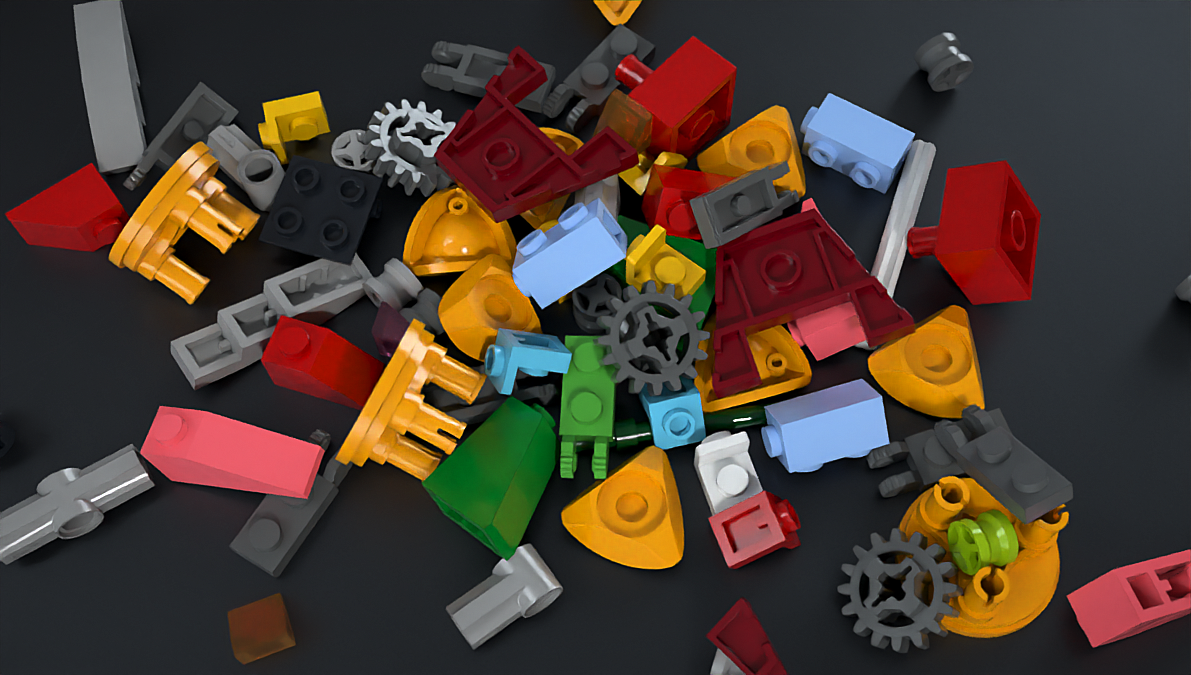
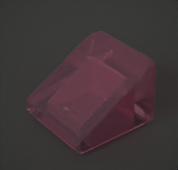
M384 301L380 304L371 333L380 355L392 357L410 323Z

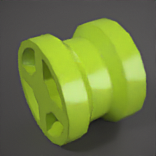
M993 509L978 515L976 521L967 518L960 519L951 523L948 528L947 540L949 550L957 566L965 574L975 575L981 568L989 566L991 563L997 566L1012 563L1018 556L1019 544L1017 534L1012 523L1001 511Z

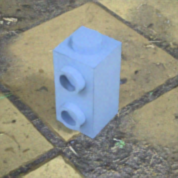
M831 93L827 95L819 109L814 106L809 109L800 128V132L805 134L802 154L810 157L812 161L820 166L831 167L851 177L860 186L873 188L886 194L905 163L915 133Z
M600 198L586 206L582 202L573 205L559 217L557 225L544 233L541 229L535 230L524 237L517 245V252L512 267L513 280L520 292L528 298L532 296L542 309L626 257L628 236Z
M863 379L764 407L768 426L762 427L761 433L765 449L771 458L777 457L789 473L815 471L821 468L823 463L843 457H863L868 455L874 448L890 444L882 396Z

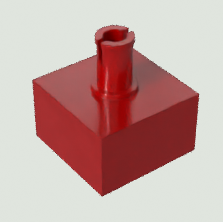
M692 36L655 71L638 60V57L630 54L626 56L615 71V79L632 90L628 94L627 143L631 146L637 144L643 147L655 159L665 151L681 154L690 162L730 124L737 67L695 36Z
M1007 160L950 168L947 170L939 225L921 228L911 227L907 234L908 250L910 255H913V258L935 255L972 305L1031 300L1041 214Z

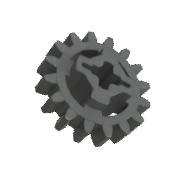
M401 99L397 108L387 102L381 112L375 111L367 126V130L362 138V142L368 145L364 157L368 160L377 161L373 169L375 175L386 173L390 176L387 184L389 187L392 188L399 182L404 184L406 195L411 196L415 188H420L425 197H430L435 188L439 191L449 187L451 183H455L439 166L436 167L437 161L434 157L435 152L456 126L455 122L444 124L440 120L442 111L438 109L433 114L426 112L425 103L421 101L416 109L411 108L406 99ZM395 129L392 135H388V132Z
M654 280L642 284L641 295L633 285L622 289L625 302L615 297L609 299L606 305L613 313L612 316H600L596 320V324L606 329V334L594 339L593 345L606 347L608 353L598 361L599 365L613 364L616 370L610 380L613 383H619L626 378L630 379L629 392L632 394L639 393L644 384H647L650 396L661 395L663 382L671 392L682 389L679 375L687 379L696 378L698 373L691 365L692 361L707 360L708 357L706 352L698 348V342L710 338V332L698 330L696 323L705 317L704 311L691 314L687 308L691 304L693 297L688 294L675 299V285L671 283L665 285L659 293H657ZM649 304L661 306L675 317L669 319L661 316ZM626 317L629 328L625 340L619 343L620 327ZM657 330L661 339L657 340L654 346L646 347L642 338L646 337L649 332ZM683 335V348L678 358L675 350L680 336ZM631 359L644 361L647 363L650 371L654 370L655 374L642 372L633 367L628 361Z
M898 528L892 529L890 542H887L884 537L877 533L871 534L873 548L867 551L856 545L853 551L859 559L857 565H842L841 569L846 574L852 576L850 584L838 586L839 593L851 597V603L841 609L843 615L850 618H860L856 622L853 631L863 637L873 632L871 644L876 647L885 649L891 640L894 651L907 653L909 640H912L921 649L930 648L927 634L932 631L945 637L948 632L941 623L944 616L958 618L960 615L957 609L949 605L950 597L963 595V588L949 583V578L959 572L958 567L952 562L940 563L947 551L937 543L927 548L928 538L915 531L909 542L906 533ZM897 555L913 556L911 559L906 557L900 564H888L885 561ZM870 579V596L867 598V587ZM898 581L903 582L902 588L907 593L901 601L896 599L898 593L893 588ZM933 582L934 594L932 602L930 604L928 600V588L929 585ZM899 616H908L915 621L904 627L886 626L888 622L894 623Z

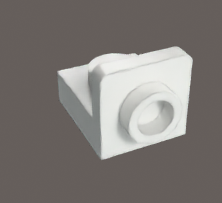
M730 431L717 432L706 437L701 442V445L696 447L694 467L712 515L763 491L748 454L750 441L745 431L731 435Z

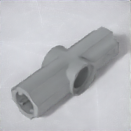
M130 444L82 470L79 468H67L57 471L38 484L37 494L0 513V560L7 565L58 537L61 539H71L84 535L102 522L104 518L103 513L155 486L154 478L138 449L133 444Z

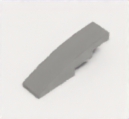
M98 0L73 5L82 83L99 172L107 176L134 170L145 157L142 154L146 150L147 145L142 126L146 124L137 86H140L122 0Z
M357 253L351 266L319 259L264 281V291L262 294L219 310L217 323L171 341V354L193 389L197 390L260 360L281 315L319 326L365 296L366 292L362 284L373 276Z

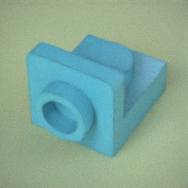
M499 328L495 345H489L486 351L484 369L499 394L510 395L517 369L526 374L539 377L547 376L548 371L567 374L572 353L557 336Z
M679 375L682 389L671 392L663 382L661 395L650 396L647 384H644V387L638 393L639 400L650 419L653 443L656 447L663 450L703 441L706 438L700 392L691 379Z

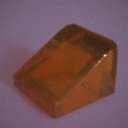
M615 89L612 91L595 128L593 137L607 126H610L637 151L639 156L651 145L652 114L620 90Z
M281 593L227 612L233 653L235 658L242 664L296 645Z

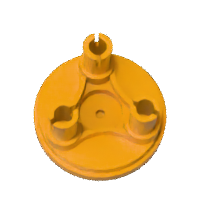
M202 141L189 148L154 186L120 233L109 254V261L117 267L123 268L126 266L133 272H139L150 281L156 278L184 298L190 305L199 297L210 282V279L202 276L174 255L176 250L173 247L185 231L191 228L225 254L231 248L232 242L235 243L238 238L240 240L245 239L261 217V215L253 212L227 193V186L214 177L219 168L220 161L212 156L213 149Z
M413 318L342 444L335 460L346 466L351 461L360 467L364 465L367 458L381 465L387 461L423 482L437 468L443 454L436 453L405 436V432L408 431L450 455L457 445V440L438 429H442L460 439L467 423L460 422L423 402L425 396L420 394L423 385H428L432 382L471 405L481 390L487 375L481 374L446 354L447 349L433 341L435 335L424 330L426 324Z
M953 476L943 477L938 481L939 484L922 493L903 516L898 529L906 533L908 542L915 531L928 538L927 548L937 543L947 551L940 563L952 562L957 566L949 550L947 540L950 524L964 518L976 521L979 514L994 509L1001 511L1012 523L1017 534L1019 550L1014 562L1003 566L991 563L989 566L981 568L972 576L965 574L958 567L959 572L949 578V583L963 588V595L950 597L949 605L957 609L960 615L958 618L944 616L941 623L947 630L976 638L999 637L1018 631L1033 621L1046 608L1055 593L1060 574V556L1056 540L1058 532L1065 527L1069 519L1068 511L1060 515L1058 513L1065 507V504L1058 506L1028 524H1024L974 479ZM897 555L895 556V564H900L906 557L911 559L913 556ZM933 582L929 585L928 588V600L930 604L932 602L934 594Z

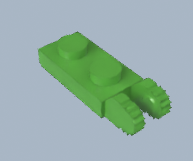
M565 335V347L572 353L567 374L563 373L559 429V436L561 438L560 475L562 478H574V473L577 470V441L595 442L594 454L592 455L594 479L607 478L609 442L614 440L616 383H613L610 379L616 368L613 364L600 366L598 363L604 355L608 354L606 347L593 345V340L601 336Z

